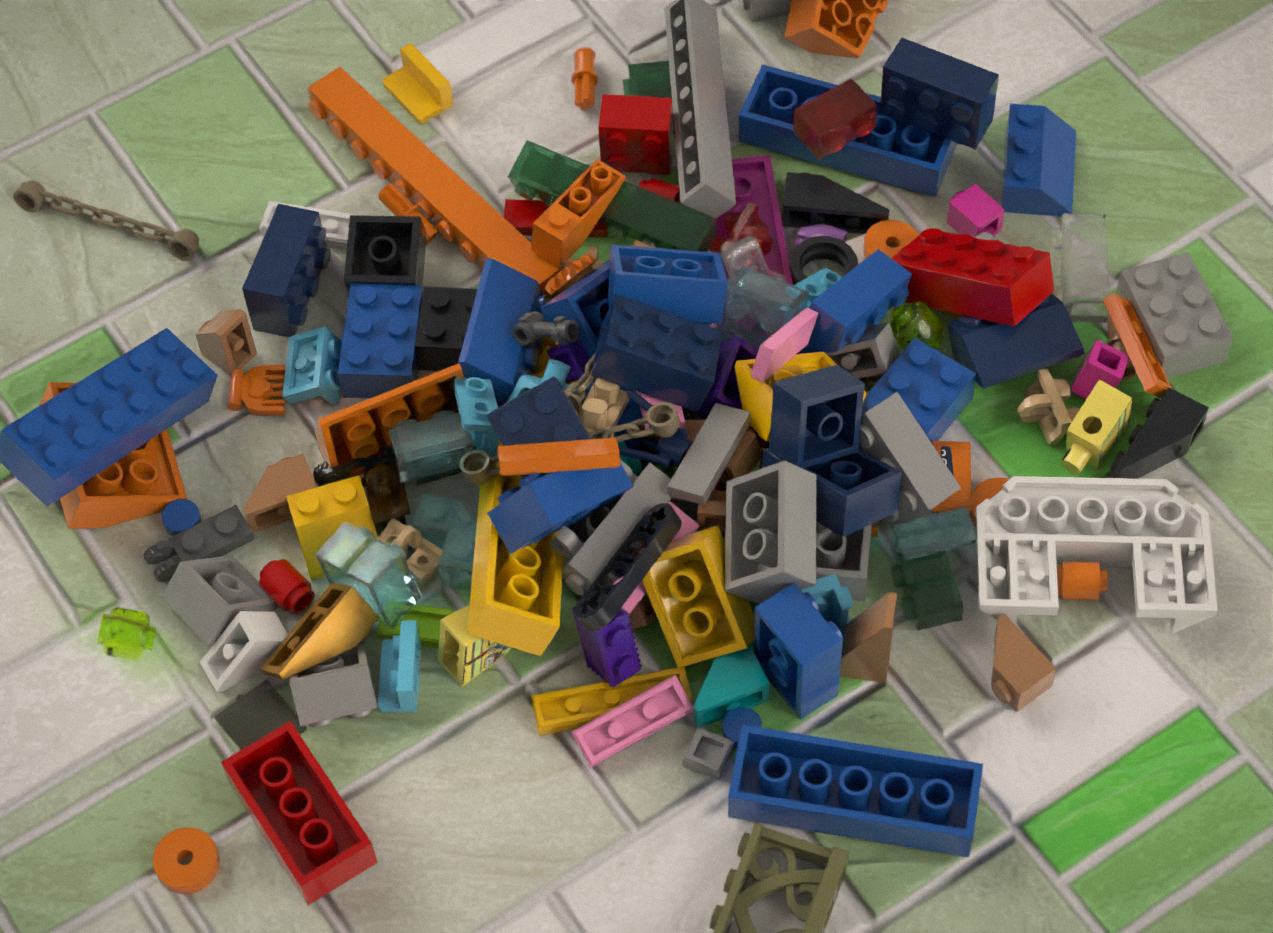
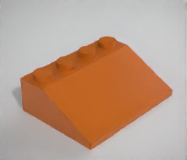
M458 363L318 419L315 434L324 461H327L332 468L347 464L349 461L357 458H371L383 455V446L397 447L403 458L468 432L462 428L453 387L455 378H464L460 364ZM365 467L354 469L349 476L354 477L363 474V468Z
M49 382L39 406L76 383ZM164 430L61 497L60 500L67 528H106L163 512L170 502L178 499H187L168 430Z

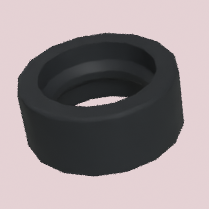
M815 236L803 241L795 248L790 259L793 285L808 278L803 273V267L814 260L828 259L837 262L845 269L843 276L858 265L857 255L852 247L843 240L831 236Z

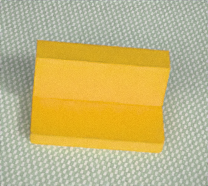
M412 43L401 48L403 67L383 78V86L419 124H423L453 106L451 85Z

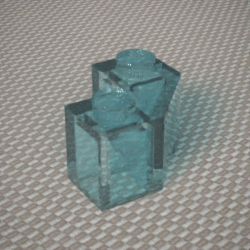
M422 493L412 527L420 531L423 538L442 549L438 562L442 587L471 592L476 524L460 500Z

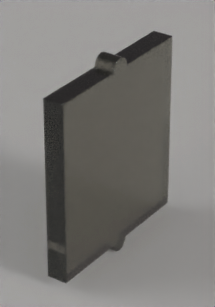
M267 679L244 696L238 695L236 697L237 701L214 716L215 721L239 750L244 749L289 721L292 722L299 734L307 730L306 725L300 726L296 713Z

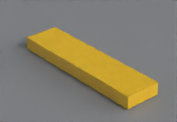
M685 666L634 675L615 687H610L609 683L603 681L531 695L538 735L542 736L578 729L676 675L693 705Z

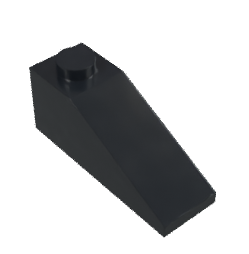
M787 172L782 208L783 227L801 228L816 224H826L848 231V233L865 234L874 224L889 220L890 209L823 175L807 172Z

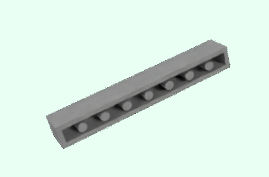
M674 0L664 10L680 201L701 217L712 222L736 204L717 11L704 0Z

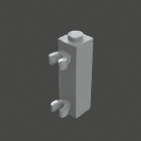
M620 460L634 487L625 492L584 544L565 526L559 530L549 545L556 552L571 560L562 571V577L565 579L566 585L574 593L584 595L645 513L655 505L668 503L672 498L667 487L671 479L651 463L637 477L630 467Z

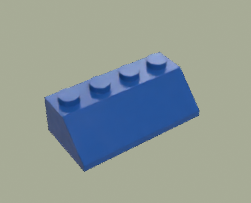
M492 258L486 259L458 363L462 368L465 378L491 379L497 407L499 408L507 403L521 376H532L534 368L538 366L539 344L544 341V337H542L533 345H521L514 339L512 329L519 323L518 319L526 313L539 312L543 315L540 307L548 303L549 298L547 295H543L537 280Z

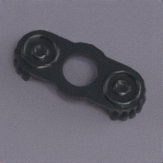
M383 446V455L371 458H357L349 461L347 464L332 468L327 461H324L314 468L315 481L320 487L351 478L349 475L356 468L375 467L377 463L388 465L391 461L399 459L402 467L400 450L397 447L393 448V446ZM361 478L362 486L366 487L365 478Z

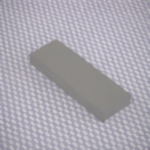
M715 403L667 486L670 496L705 505L752 421L750 412Z

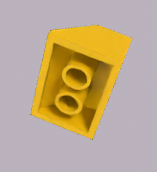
M826 353L796 354L763 383L751 377V371L756 359L736 361L735 373L742 409L751 413L752 421L750 426L762 439L770 441L774 382L837 365ZM864 390L863 402H864V399H865L866 394H867V392H866L865 390Z
M719 526L698 531L671 542L642 581L677 667H684L748 648L755 640V616L748 600L725 591V541Z

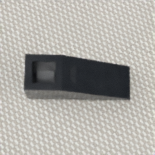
M1171 388L1167 389L1161 400L1155 397L1146 412L1145 417L1148 420L1144 426L1136 425L1128 440L1130 447L1126 453L1119 451L1110 468V471L1114 472L1113 478L1138 479L1187 454L1204 427L1209 407Z

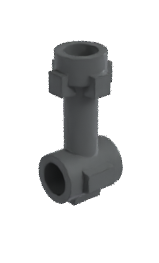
M539 312L526 313L518 319L519 323L512 329L514 339L521 345H533L542 337H551L552 341H559L561 345H569L578 339L580 333L579 325L575 320H566L565 316H557L553 322H547L546 318Z

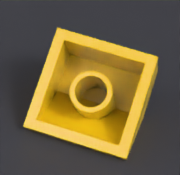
M359 475L286 496L311 581L384 560L369 548V543L377 538V533Z

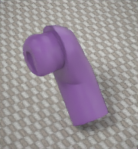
M826 224L801 227L796 233L798 238L795 241V246L798 247L803 241L815 236H831L846 242L848 231Z

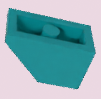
M751 645L746 649L714 659L694 704V724L696 728H702L723 720L725 715L734 708L747 707L751 709L769 702L770 683Z

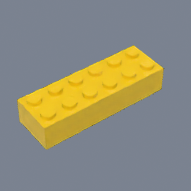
M499 439V444H498V446H503V444L501 443V441H500V439ZM499 461L492 463L493 469L499 467ZM498 473L492 475L487 483L480 485L467 634L541 656L560 628L563 555L556 552L549 545L558 532L510 554L491 521L488 512L500 504L497 499L500 495L517 486L521 489L518 482L522 478L520 475L502 476Z

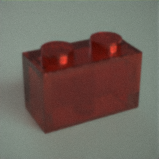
M851 78L795 109L794 133L817 159H820L829 153L839 151L845 144L857 137H863L875 128L877 105Z

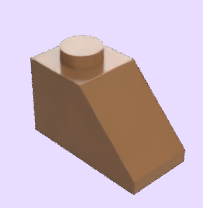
M241 309L220 311L212 320L205 322L199 332L195 334L201 355L230 376L232 370L242 369L257 355L246 312Z
M304 454L283 458L266 468L244 507L249 527L253 533L291 520L292 515L286 496L317 487Z
M1003 613L997 619L994 635L991 685L995 696L1002 703H1009L1018 712L1052 687L1056 667Z

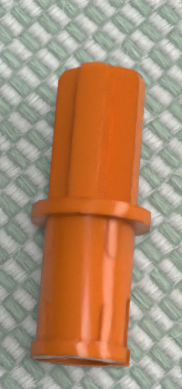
M582 47L575 51V72L571 76V82L574 85V104L580 107L582 111H586L587 108L594 106L595 85L598 83V75L595 72L596 54L594 50L587 47Z
M393 184L386 185L379 192V200L395 216H421L427 233L426 245L438 235L439 231L418 210L419 206L417 204L412 205Z

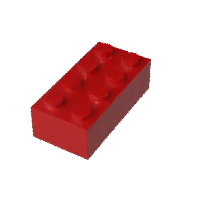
M927 228L891 258L912 273L907 287L910 292L905 300L906 303L1010 326H1016L1054 292L1050 252L1034 250L1030 246L1019 247L1004 244L999 240L989 241L974 238L969 234H954L944 232L938 228Z
M291 721L221 762L232 789L307 905L312 904L378 863L372 842Z

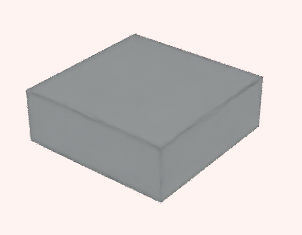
M698 727L682 760V764L686 768L720 780L733 752L734 742Z

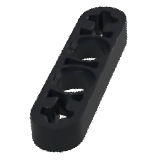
M661 503L655 505L645 513L578 601L574 612L587 630H600L612 621L679 532L682 521L670 504ZM643 548H645L642 552H640L639 554L635 555L637 552H639L640 550H642Z

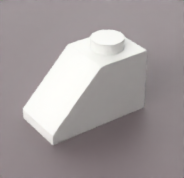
M240 611L203 657L200 664L216 692H223L261 672L259 669L288 636V633L275 612Z

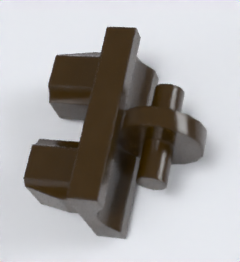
M399 459L391 461L388 465L377 463L375 467L363 468L373 522H383L384 528H386L388 522L394 518L403 525H406L405 515L411 513Z

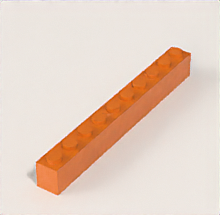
M339 66L308 87L310 97L308 106L314 117L319 121L323 119L330 126L332 133L337 139H344L360 160L365 159L369 162L381 180L387 179L413 205L417 204L419 206L418 210L423 216L437 226L440 235L447 242L452 241L459 247L461 254L468 262H475L483 271L485 260L493 258L537 280L543 295H547L549 299L554 296H550L545 287L547 282L560 272V269L531 251L532 243L346 71Z

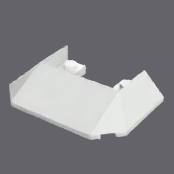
M1013 476L1003 484L1001 491L990 500L988 498L976 507L979 610L996 620L1004 613L1015 626L1018 614L1057 615L1059 609L1057 565H1062V561L1099 562L1100 567L1133 568L1136 617L1170 618L1171 634L1216 616L1218 607L1209 512L1198 503L1193 505L1178 493L1179 488L1167 479Z

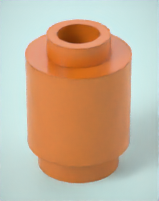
M1062 561V565H1057L1058 596H1062V600H1099L1100 593H1107V569H1100L1099 562Z

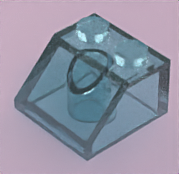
M452 410L438 412L432 415V419L417 422L415 419L404 420L397 423L395 428L388 430L401 483L460 468L461 458L466 453L474 450L470 431L462 428L459 412L454 413Z

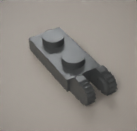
M234 505L169 538V541H160L154 546L147 548L143 557L148 565H156L177 555L178 558H171L165 561V563H161L153 571L156 580L162 583L170 581L179 563L182 561L221 557L253 541L255 538L237 505Z

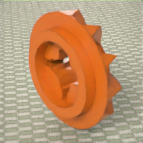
M592 254L582 255L550 279L546 284V291L550 296L555 293L559 295L594 270L592 265L597 262Z

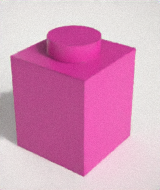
M975 183L967 190L957 192L950 199L947 224L958 234H969L975 238L982 232H989L995 236L1002 231L1005 209Z
M1096 339L1079 365L1070 391L1087 399L1099 380L1116 388L1122 380L1129 356Z

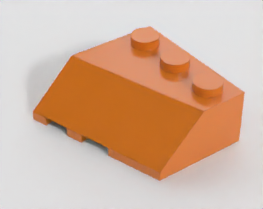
M791 0L785 38L807 52L858 58L861 56L875 29L874 22L878 14L884 12L888 3L886 0Z

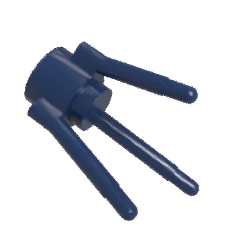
M627 390V395L646 412L653 406L634 390ZM678 427L674 435L661 438L659 442L648 438L643 439V444L657 450V454L618 446L620 455L657 463L666 468H669L671 465L678 468L693 441L687 439V430Z

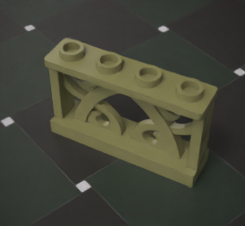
M755 822L751 834L744 833L737 851V856L742 857L737 870L732 868L729 870L723 892L728 893L723 906L716 905L709 928L714 930L713 933H728L735 917L739 933H757L752 924L748 908L773 893L785 890L786 903L789 910L798 920L806 924L804 930L790 928L777 933H825L848 868L849 851L834 846L833 849L763 827V824ZM770 849L779 851L787 860L788 871L779 873V865L772 857V866L768 869H761L757 864L758 856ZM795 857L824 866L826 869L796 870ZM751 876L756 883L745 889L748 878ZM800 887L799 897L806 893L811 895L812 901L808 905H799L794 898V888Z

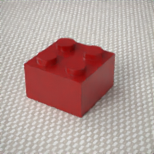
M603 94L598 124L600 161L620 173L634 172L650 175H670L674 143L672 98Z

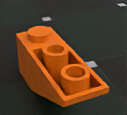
M596 159L533 223L531 251L561 268L582 246L624 183L626 176Z

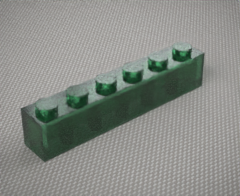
M526 140L508 178L514 186L516 194L530 201L534 197L545 201V205L549 208L589 166ZM624 181L597 222V224L607 227L606 230L619 239L625 240L628 236L657 248L701 252L709 251L719 231L714 217L627 181Z

